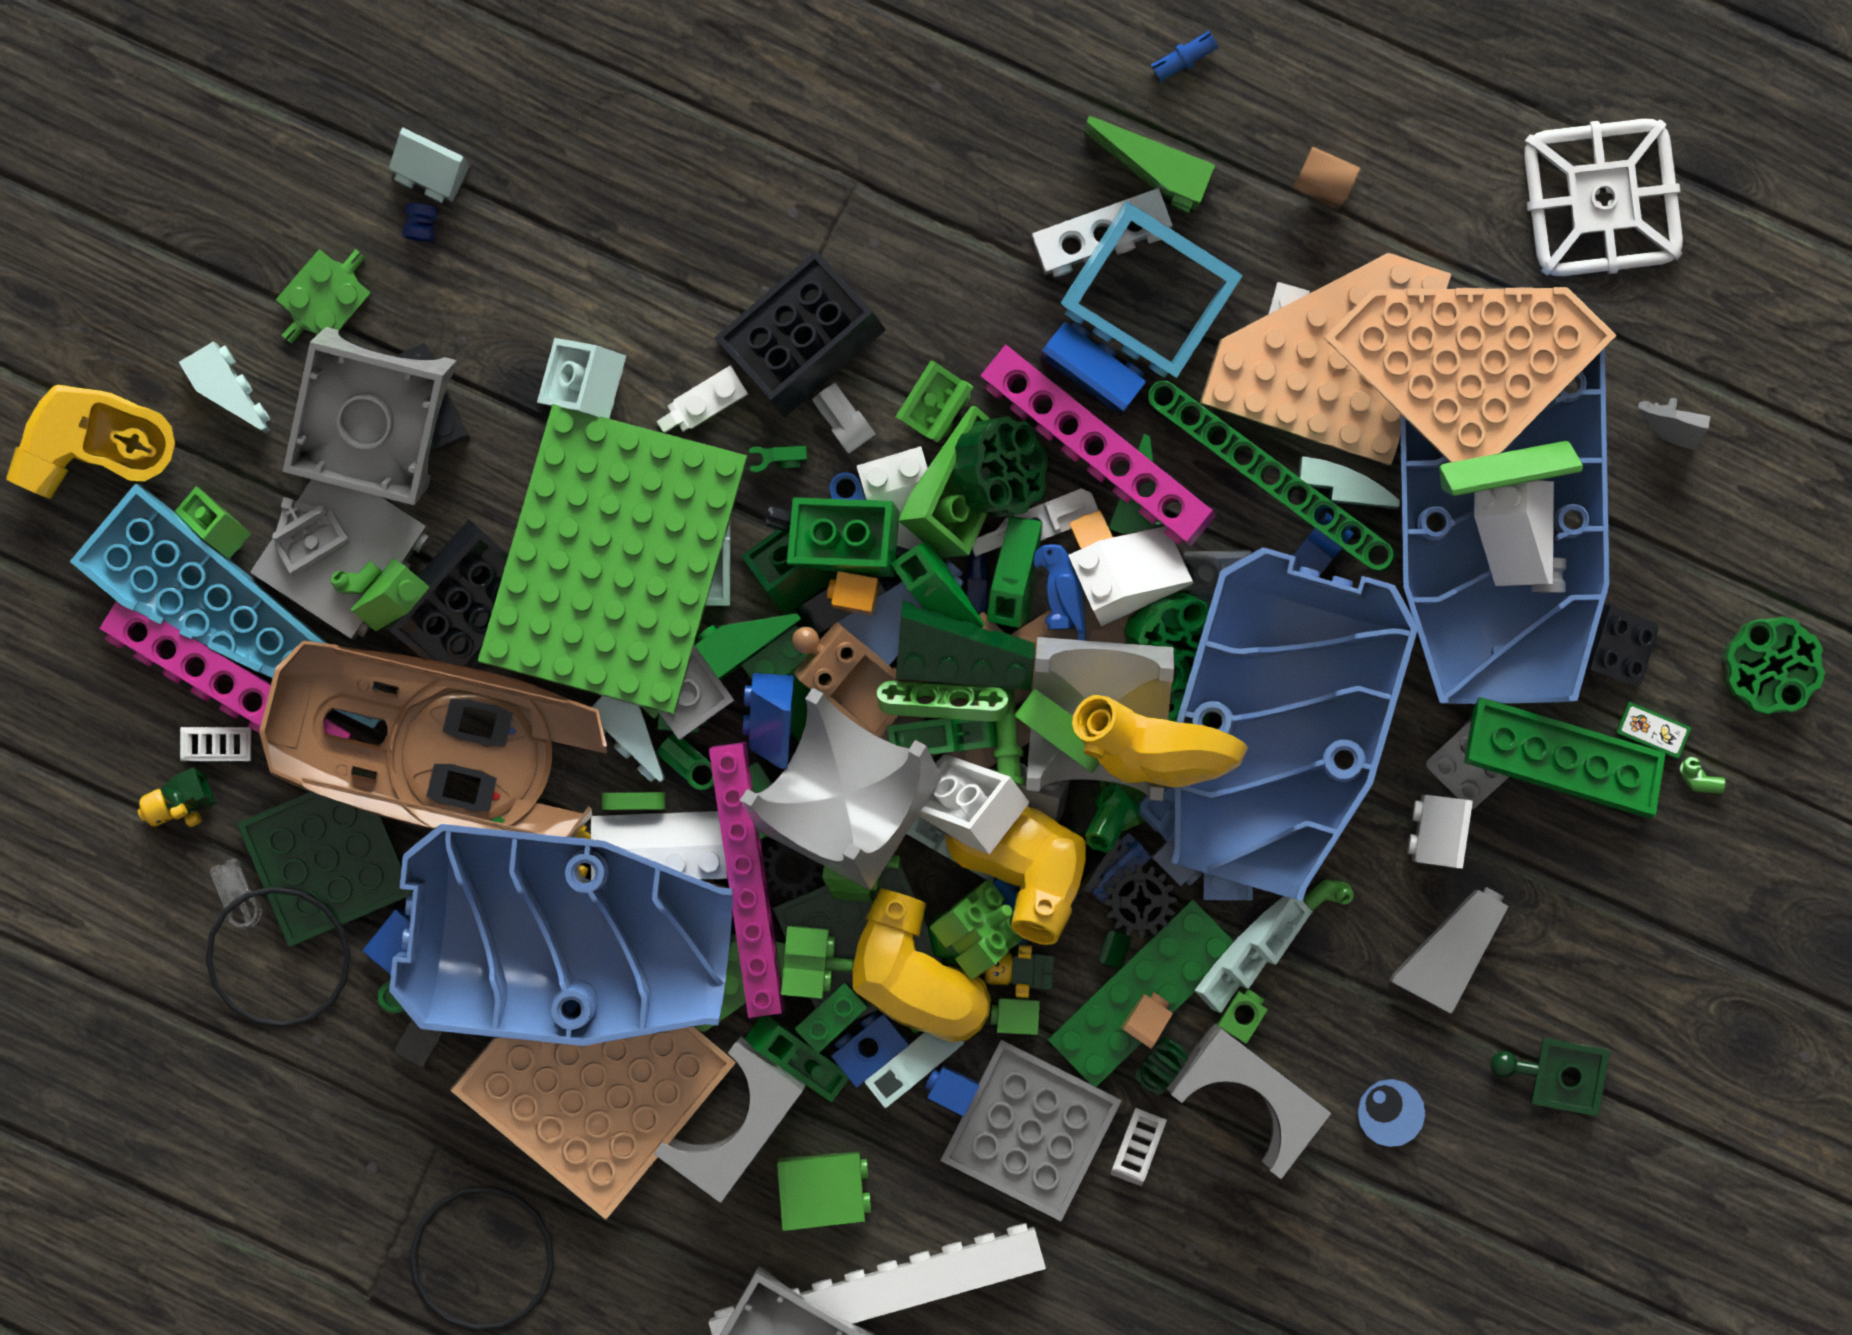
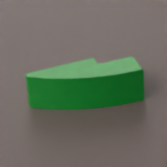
M944 718L887 726L890 743L910 748L916 740L926 745L931 755L997 747L996 721Z

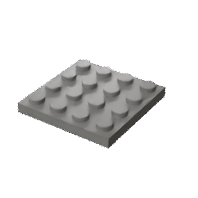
M1001 1039L979 1082V1088L965 1116H962L940 1161L1062 1221L1122 1100Z

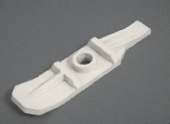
M1079 489L1030 508L1024 514L1013 516L1026 519L1035 518L1043 522L1041 540L1071 529L1070 522L1077 520L1084 514L1098 511V507L1091 492ZM1009 517L1004 519L996 531L976 538L972 547L975 557L1002 547Z

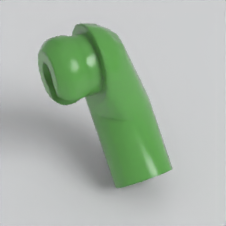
M369 560L359 573L334 572L330 579L331 585L335 591L341 594H361L379 576L382 570Z
M1688 757L1680 766V773L1691 790L1705 793H1724L1725 778L1707 776L1700 766L1701 762L1695 757Z
M1325 879L1306 894L1303 901L1313 911L1325 900L1338 902L1342 905L1349 904L1353 900L1354 893L1351 886L1343 881Z

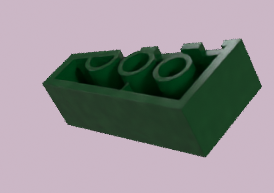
M903 600L896 679L1032 690L1035 659L1034 642L997 630L991 632L976 627L975 623L966 620L960 622L945 617L943 613L932 609L926 611L914 607L913 603Z

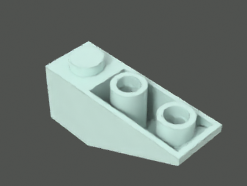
M213 341L179 362L198 393L263 432L270 431L266 424L270 420L267 412L261 403L254 405L248 395L253 390L243 374L240 376L236 375L231 366L236 362L226 346L220 348Z
M602 696L592 708L599 710L604 734L608 732L616 740L612 746L626 759L632 755L641 764L637 768L638 771L650 782L655 778L659 782H663L665 776L641 706Z
M924 1032L864 1082L884 1108H887L961 1047L964 1041L950 1043Z

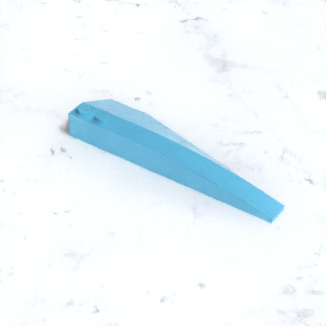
M140 483L135 484L70 560L74 566L122 606L132 611L134 610L159 624H162L164 620L179 629V634L190 639L194 638L208 648L273 678L275 667L302 641L328 644L237 564L202 539L180 516ZM374 685V690L382 691L380 688ZM336 710L371 728H374L380 721Z

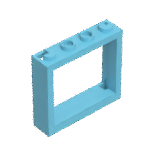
M1126 200L1064 296L1061 304L1067 308L1065 315L1075 322L1082 324L1086 320L1095 326L1092 332L1105 341L1110 342L1112 338L1123 344L1120 350L1132 358L1138 360L1141 355L1151 361L1149 368L1165 378L1170 373L1177 378L1243 275ZM1131 221L1224 279L1172 362L1079 304V301Z

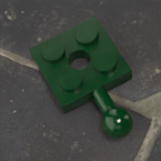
M1542 1037L1537 1064L1516 1060L1512 1053L1500 1051L1492 1057L1490 1067L1492 1072L1501 1078L1510 1077L1514 1073L1535 1077L1530 1104L1599 1116L1610 1050ZM1568 1067H1574L1579 1072V1081L1574 1086H1566L1561 1080L1563 1070Z

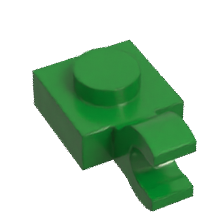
M806 446L773 447L769 449L752 447L749 449L750 454H760L763 457V462L759 466H750V471L754 473L765 471L771 463H780L781 469L801 468L800 462H807Z

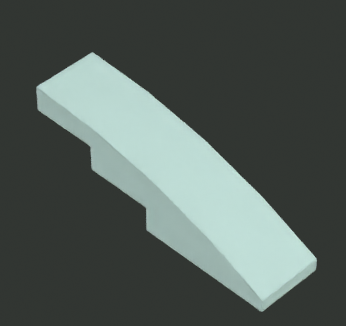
M1283 896L1233 942L1194 991L1212 1010L1221 1013L1239 986L1249 989L1267 962L1274 965L1277 964L1313 911L1304 901Z

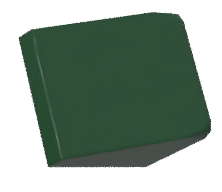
M1111 929L1107 930L1098 956L1099 962L1121 968L1132 938Z

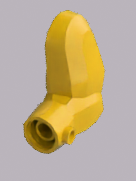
M56 385L39 401L27 421L19 447H15L6 480L51 499L69 471L65 468L66 465L73 458L89 464L104 466L129 481H146L160 474L171 461L175 446L172 426L162 414L149 408L138 406L112 393Z
M1092 695L1084 699L1078 705L1073 715L1072 725L1074 733L1085 744L1083 753L1097 758L1109 774L1126 783L1150 782L1175 788L1217 779L1239 767L1248 749V746L1243 741L1218 729L1197 724L1147 718L1134 713L1131 709L1107 696Z
M1028 806L990 854L971 848L945 833V842L950 856L959 865L967 869L992 875L1005 883L1020 887L1021 890L1017 893L1011 928L1016 934L1037 944L1050 945L1058 941L1072 914L1071 905L1078 893L1085 865V841L1081 836L1060 825L1042 811Z
M880 888L865 918L868 922L858 942L853 965V991L857 996L890 1019L902 1025L929 1033L950 1043L967 1041L982 1029L989 1016L991 999L985 982L979 976L971 980L963 969L942 965L936 959L916 951L915 937H920L926 903L901 893Z

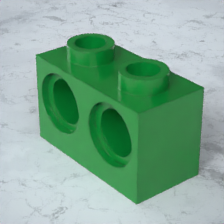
M845 981L798 1024L795 1030L818 1054L866 1010L868 1005L855 994L850 985Z

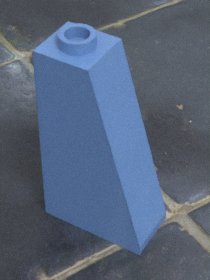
M948 560L945 564L961 587L964 582L959 577L963 573ZM902 582L877 597L874 616L853 612L840 620L839 623L891 665L898 657L903 600L913 603L914 607L926 609L915 599Z

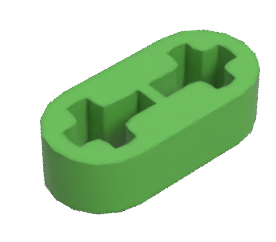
M666 792L602 793V810L666 809Z

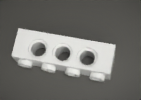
M1159 188L1126 199L1170 229L1172 228V223ZM1126 200L1032 233L1031 238L1044 274L1053 273L1054 277H1059L1072 272V265L1083 261L1086 264L1099 243L1094 238V230L1102 226L1109 228ZM1126 228L1112 251L1116 250L1117 255L1135 249V243L1147 239L1148 243H1153L1161 239L1144 228L1138 232H1132ZM1067 238H1075L1079 241L1081 249L1076 254H1067L1062 249V242Z

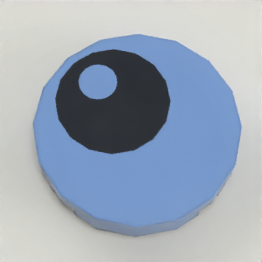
M1395 1079L1380 1080L1370 1086L1360 1097L1357 1108L1359 1125L1366 1136L1377 1144L1388 1147L1404 1145L1414 1139L1422 1129L1425 1119L1424 1102L1417 1090L1406 1082Z

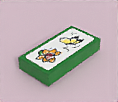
M1627 702L1615 733L1679 759L1692 727L1632 702Z

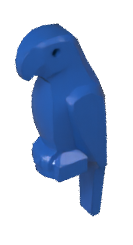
M1044 545L1035 552L1034 565L1036 568L1042 566L1049 572L1046 595L1051 613L1045 619L1047 630L1074 629L1075 625L1078 640L1086 641L1085 599L1081 582L1066 550L1061 545Z

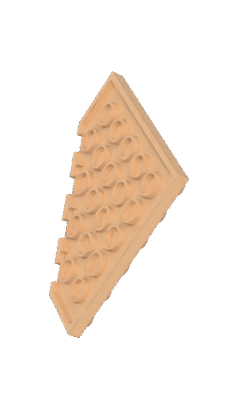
M1387 253L1220 339L1200 404L1388 466L1392 465L1401 436L1400 413L1324 338L1372 289H1447L1451 273Z
M1568 287L1504 289L1413 288L1372 289L1324 339L1451 463L1501 453L1617 335Z
M693 1026L586 1046L493 1037L451 1087L450 1091L606 1220L657 1159L654 1153L661 1143L664 1142L668 1145L736 1062Z

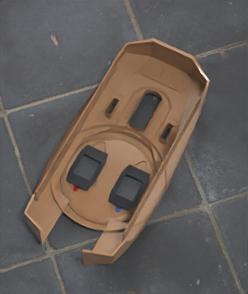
M302 641L275 667L259 730L272 776L339 803L430 830H434L440 824L574 837L592 816V809L589 806L584 813H578L536 803L547 784L552 764L551 741L607 754V745L599 710L572 701L551 691L513 678L463 666L311 641ZM379 684L398 689L397 695L374 690V685ZM464 705L497 713L491 739L458 731ZM332 709L386 721L388 727L387 736L377 746L326 734L324 719L327 713ZM353 769L376 773V780L353 775ZM448 770L481 778L475 804L442 797ZM498 816L505 820L504 823L489 821Z

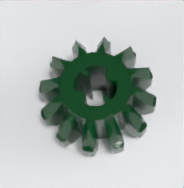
M1167 1037L1161 1038L1139 1065L1135 1072V1079L1148 1092L1151 1091L1155 1095H1160L1180 1073L1188 1060V1053L1176 1041H1172Z

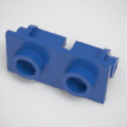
M1130 833L1123 837L1120 843L1122 848L1117 858L1113 862H1109L1102 872L1104 878L1096 890L1092 891L1101 902L1111 895L1104 890L1105 886L1114 887L1116 884L1112 879L1113 875L1122 878L1124 876L1122 868L1127 867L1133 873L1135 872L1136 864H1140L1142 867L1151 859V856Z

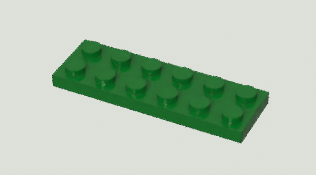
M1479 697L1473 708L1464 763L1651 819L1656 815L1666 753Z
M1193 899L1167 923V927H1163L1048 1038V1041L1092 1086L1097 1087L1142 1043L1120 1027L1144 993L1150 997L1153 992L1170 1003L1167 1010L1173 1013L1195 992L1194 990L1213 965L1233 944L1234 941Z

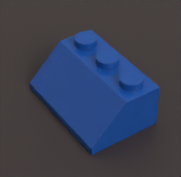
M1064 322L1042 349L1040 357L1119 416H1122L1145 385L1146 381L1141 378L1144 373L1130 362L1123 365L1114 357L1117 353L1105 343L1100 342L1099 345L1093 343L1087 338L1090 333L1076 322H1073L1071 326Z

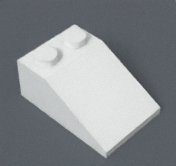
M921 446L857 465L866 500L893 501L899 509L900 515L910 493L928 469ZM899 522L897 546L911 550L916 545L924 543Z
M1536 480L1474 492V517L1495 586L1553 584V481Z
M1166 526L1100 540L1068 555L1101 627L1194 584L1175 542L1164 534V531L1167 529Z
M943 754L936 763L942 778L918 816L963 844L990 854L1030 802L1011 777Z
M1421 795V801H1415L1412 815V821H1418L1416 835L1410 834L1407 854L1412 855V862L1463 869L1473 801Z

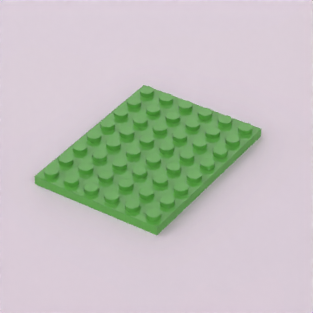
M552 404L478 662L675 715L748 459L747 455Z

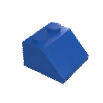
M753 673L752 686H745L744 706L751 707L750 715H744L743 735H749V749L779 768L787 769L791 738L794 675Z

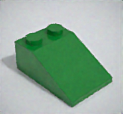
M793 498L787 564L861 576L894 577L895 569L891 563L896 560L900 511L893 501Z
M796 613L722 625L718 629L712 625L697 636L700 642L694 646L718 679L722 681L755 654L793 626H798L803 621Z
M795 625L741 666L751 679H753V673L794 675L791 733L800 743L807 720V702L805 698L811 690L793 673L808 655L799 653L793 647L792 637L798 629ZM823 673L819 676V683L823 680V676L825 674L827 675V673Z

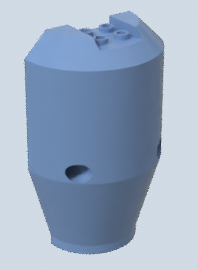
M1261 548L1220 571L1176 721L1203 725V719L1208 713H1217L1222 717V725L1218 730L1243 741L1248 746L1241 765L1235 770L1217 779L1184 787H1175V850L1171 863L1303 901L1306 888L1373 785L1418 626L1395 585L1362 576L1358 589L1353 588V581L1333 576L1332 581L1320 578L1319 571L1306 567H1300L1299 572L1294 571L1296 564L1295 556ZM1348 751L1353 755L1354 764L1352 767L1346 770L1337 768L1334 763V757L1338 752Z
M440 824L403 854L400 889L413 890L411 895H407L405 915L411 916L410 926H408V929H404L402 937V949L407 950V952H399L392 960L389 991L420 1029L586 1046L703 1024L719 1025L729 956L733 889L717 887L603 840ZM581 863H588L593 866L595 870L593 880H588L581 876L578 870V866ZM567 1000L577 1001L581 1006V1014L577 1017L570 1016L565 1010L564 1002Z

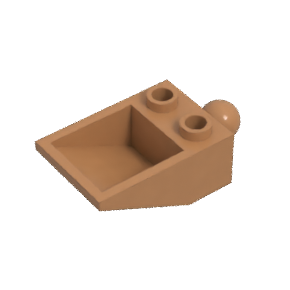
M835 621L820 641L814 629L810 627L797 629L792 637L793 647L799 653L808 655L793 672L795 676L810 690L814 688L824 693L826 698L854 723L881 738L886 732L887 726H891L899 715L885 714L879 709L877 689L882 683L887 681H909L906 679H896V670L837 621ZM844 647H849L848 649H846V650L844 651L845 653H844L843 656L841 657V656H840L841 650H842ZM823 673H827V675L825 674L823 676V680L819 683V676ZM907 696L908 701L910 702V701H911V697H910V696Z

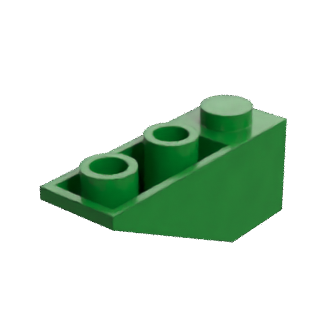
M1009 516L991 587L987 622L1019 628L1030 619L1037 570L1034 565V555L1040 548L1043 522Z
M930 541L916 545L891 563L908 591L927 611L932 609L943 613L945 617L960 622L966 620L975 623L976 627L979 628L985 626Z

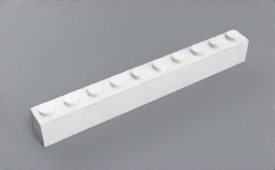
M1026 1223L1007 1228L1008 1234L995 1238L994 1233H987L975 1237V1244L962 1247L961 1242H956L943 1246V1253L930 1256L929 1251H924L909 1256L910 1262L897 1265L896 1260L888 1261L877 1265L878 1271L865 1274L864 1269L845 1274L844 1281L832 1284L830 1278L812 1283V1290L801 1293L799 1288L791 1290L824 1310L853 1324L1046 1269L1035 1228H1027ZM734 1306L714 1311L715 1317L709 1320L712 1335H720L734 1311Z

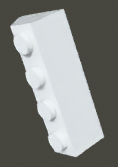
M718 811L591 816V839L607 841L700 880L728 878ZM591 865V880H593L595 870Z

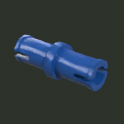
M1207 30L1206 33L1184 46L1182 44L1175 46V51L1150 65L1162 83L1165 79L1185 67L1188 70L1194 67V62L1219 49L1210 31Z

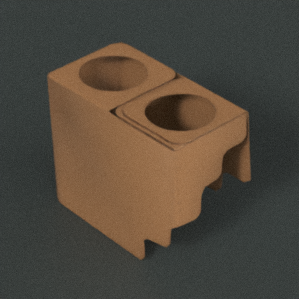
M1312 146L1308 152L1309 155L1303 169L1292 187L1311 198L1339 210L1350 194V189H1352L1351 187L1355 183L1360 167Z

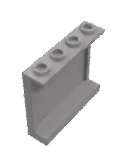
M311 479L297 502L314 506L321 505L327 510L332 511L351 542L293 577L275 549V541L272 539L250 573L349 638L356 640L358 635L364 637L371 628L350 610L363 593L341 594L335 591L330 581L332 574L336 571L359 573L369 560L383 571L393 558L409 569L411 564L407 561L414 551L419 553L429 539L426 532L429 528L380 496Z

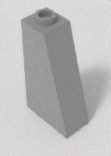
M1487 887L1484 892L1474 890L1391 975L1389 981L1452 1014L1509 907L1501 902L1504 896Z

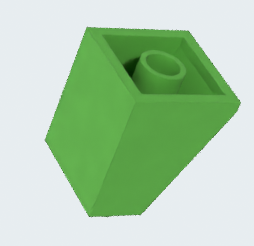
M860 1151L779 1158L777 1167L783 1231L865 1222V1213H871L870 1193H863L862 1180L868 1179L867 1159H860Z

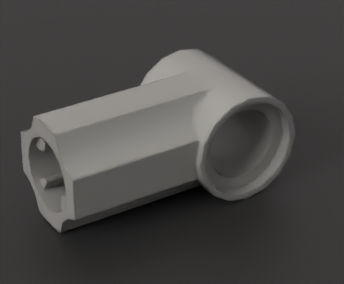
M836 383L827 387L812 399L822 416L826 418L833 428L831 429L832 433L848 454L876 435L859 410L855 411Z

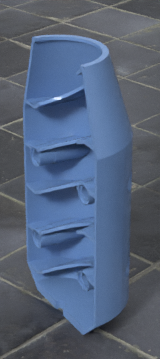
M1605 348L1573 379L1577 383V391L1575 393H1567L1562 390L1501 452L1568 441L1583 465L1581 472L1541 479L1554 482L1553 558H1566V569L1563 571L1566 593H1533L1532 585L1495 586L1474 517V492L1453 496L1442 490L1439 467L1450 462L1400 414L1403 588L1412 617L1418 626V636L1439 702L1442 704H1476L1479 697L1502 704L1571 702L1578 700L1609 588ZM1571 511L1579 517L1580 526L1578 529L1571 530L1565 526L1563 518L1566 512ZM1430 514H1435L1440 518L1443 525L1442 531L1433 532L1427 527L1426 520Z

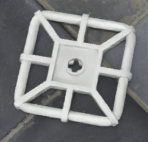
M1638 119L1600 124L1599 121H1593L1587 126L1545 130L1535 135L1530 134L1527 137L1524 153L1530 199L1527 202V210L1531 211L1536 256L1539 265L1542 267L1541 272L1547 276L1549 274L1553 276H1570L1607 271L1608 274H1615L1620 269L1662 265L1678 260L1683 254L1681 251L1683 235L1677 195L1681 192L1680 184H1676L1671 139L1668 130L1665 128L1666 123L1660 119L1659 121L1654 119ZM1649 132L1628 160L1605 162L1602 137ZM1591 139L1595 164L1572 166L1546 144ZM1657 139L1663 185L1638 188L1635 164L1652 142ZM1538 153L1567 175L1569 196L1543 199ZM1600 188H1605L1606 193L1613 195V199L1608 201L1607 206H1602L1601 202L1595 200V195L1600 193ZM1664 195L1670 241L1642 220L1639 198ZM1570 206L1573 230L1551 257L1544 209ZM1635 228L1663 251L1617 256L1613 230ZM1603 232L1606 258L1558 263L1580 234Z

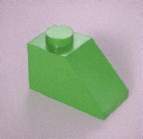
M197 486L175 510L202 539L228 559L243 546L245 540L251 535L233 516Z
M393 558L350 610L373 630L378 631L409 613L429 589V586L406 566Z

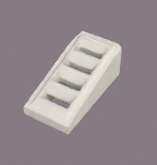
M181 727L180 759L181 761H251L252 729L250 727ZM192 734H198V754H192ZM206 734H212V754H206ZM220 734H226V754H220ZM234 734H240V754H234Z
M1135 1108L1110 1174L1142 1186L1167 1120ZM1137 1122L1156 1128L1155 1133L1137 1128ZM1132 1135L1151 1141L1150 1146L1131 1140ZM1127 1148L1146 1154L1145 1159L1126 1153ZM1122 1161L1141 1167L1140 1172L1121 1166Z

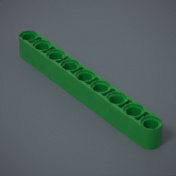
M1168 381L1156 382L1150 388L1148 399L1158 412L1372 571L1386 573L1395 566L1397 555L1395 550L1386 541L1181 389ZM1165 390H1172L1174 394L1172 402L1169 405L1160 406L1158 403L1160 393ZM1192 409L1199 410V421L1192 426L1186 425L1184 421L1186 413ZM1218 429L1226 430L1227 438L1225 442L1221 445H1213L1211 442L1212 433ZM1244 449H1251L1253 451L1252 461L1247 465L1238 464L1237 457L1239 452ZM1272 468L1278 469L1280 471L1279 481L1273 485L1265 484V473ZM1298 488L1306 489V501L1300 505L1292 504V492ZM1325 508L1333 509L1334 518L1332 522L1327 525L1319 524L1317 520L1319 512ZM1351 528H1358L1361 531L1360 541L1354 545L1346 544L1344 540L1345 533ZM1378 548H1385L1388 551V559L1382 565H1374L1371 560L1372 553Z

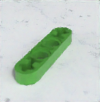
M887 681L882 683L877 689L878 707L883 713L889 715L995 722L1004 719L1009 712L1008 695L1002 689L995 687ZM907 696H910V697H911V701H910V702L908 701ZM922 696H931L935 699L929 704L917 702ZM957 698H964L969 701L966 705L960 707L951 704Z

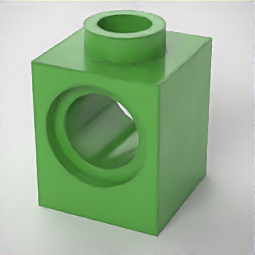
M1249 989L1246 990L1245 994L1237 990L1216 1025L1247 1044L1268 1010L1262 1006L1265 999ZM1244 1004L1249 1005L1253 1011L1251 1020L1244 1024L1238 1023L1234 1016L1236 1008Z
M999 998L998 1005H992L991 1025H997V1033L1038 1035L1040 1001L1035 999Z

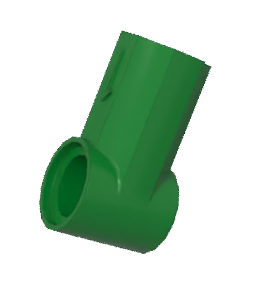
M673 732L660 746L656 754L685 778L695 789L703 791L712 790L714 788L713 774L710 782L705 785L698 784L695 779L697 769L702 766L709 767L712 772L711 762L684 738L679 740Z
M1115 782L1107 785L1097 796L1095 805L1098 807V810L1085 833L1087 845L1093 850H1100L1104 853L1113 849L1124 826L1128 825L1140 810V804Z

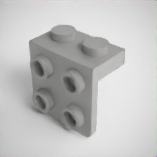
M1471 715L1463 727L1427 760L1426 766L1458 799L1473 801L1472 809H1474L1509 776L1464 763L1472 719Z

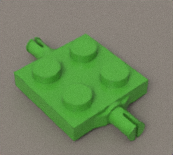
M319 249L276 300L290 312L294 319L293 323L282 334L287 339L295 330L287 340L291 344H293L304 329L317 335L325 327L340 331L370 296L371 292L358 282L353 273L366 259L362 254L356 259L360 254L358 250L355 249L342 264L332 260Z

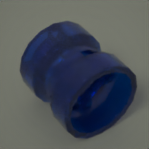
M406 203L405 214L407 221L402 226L401 237L422 242H434L435 231L433 223L438 219L439 208L419 203Z

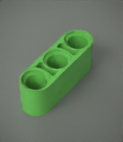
M1034 688L1014 716L1093 774L1100 763L1097 758L1083 753L1085 744L1074 733L1072 725L1073 716Z

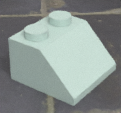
M402 127L389 170L396 175L394 178L396 182L411 189L416 184L426 189L424 195L442 203L444 198L453 202L470 165L463 156Z
M554 338L537 403L551 407L552 404H555L562 408L609 419L614 406L620 377L623 373L626 355L597 345Z

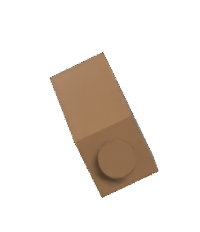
M1154 992L1150 997L1143 993L1120 1027L1152 1049L1173 1014L1167 1010L1170 1003Z

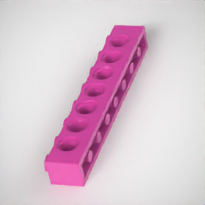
M1005 345L980 375L987 382L984 389L998 400L1003 396L1013 403L1009 409L1024 421L1028 416L1036 421L1038 425L1035 430L1049 441L1055 437L1062 442L1064 446L1060 449L1075 462L1079 458L1083 459L1090 465L1086 471L1101 483L1105 478L1115 485V488L1112 490L1113 493L1127 504L1131 499L1141 506L1138 513L1152 524L1157 520L1167 527L1164 534L1178 545L1185 541L1189 546H1192L1215 518L1216 514L1212 509L1009 346ZM1020 378L1026 379V389L1019 394L1012 393L1011 387L1013 382ZM1044 399L1052 400V409L1048 413H1037V405L1040 401ZM1071 419L1077 420L1078 429L1071 435L1063 434L1062 428L1064 423ZM1095 440L1103 441L1104 449L1099 455L1092 456L1088 454V447L1091 442ZM1120 461H1128L1130 463L1128 473L1120 477L1115 476V465ZM1148 481L1154 482L1156 484L1154 494L1150 497H1141L1139 493L1141 485ZM1170 503H1181L1182 511L1176 518L1166 517L1165 510Z
M117 601L115 602L99 628L107 633L104 638L106 641L120 649L124 645L136 651L133 655L134 658L148 666L155 662L165 668L162 672L165 677L178 684L183 679L193 686L190 690L193 694L205 701H208L210 697L222 703L219 707L221 711L237 719L239 714L250 720L248 727L259 733L271 687L269 682L228 657L208 648L194 638L190 639L179 634V629L164 620L162 624H159L134 610L132 611L122 606ZM143 623L147 628V636L143 641L136 642L132 637V629L135 625ZM171 640L176 646V653L172 658L166 660L162 657L160 649L164 642ZM195 658L202 659L205 664L204 672L198 677H194L189 671L190 662ZM225 675L230 676L234 683L232 691L228 694H222L218 690V681ZM252 693H258L262 698V706L255 712L250 711L246 705V700ZM325 717L324 730L326 734L347 739L354 737L353 733Z
M747 742L713 746L709 748L728 883L729 888L733 889V917L748 1018L780 1014L786 1008L784 995H781L782 981L760 832L756 829L740 802L747 789L754 792Z

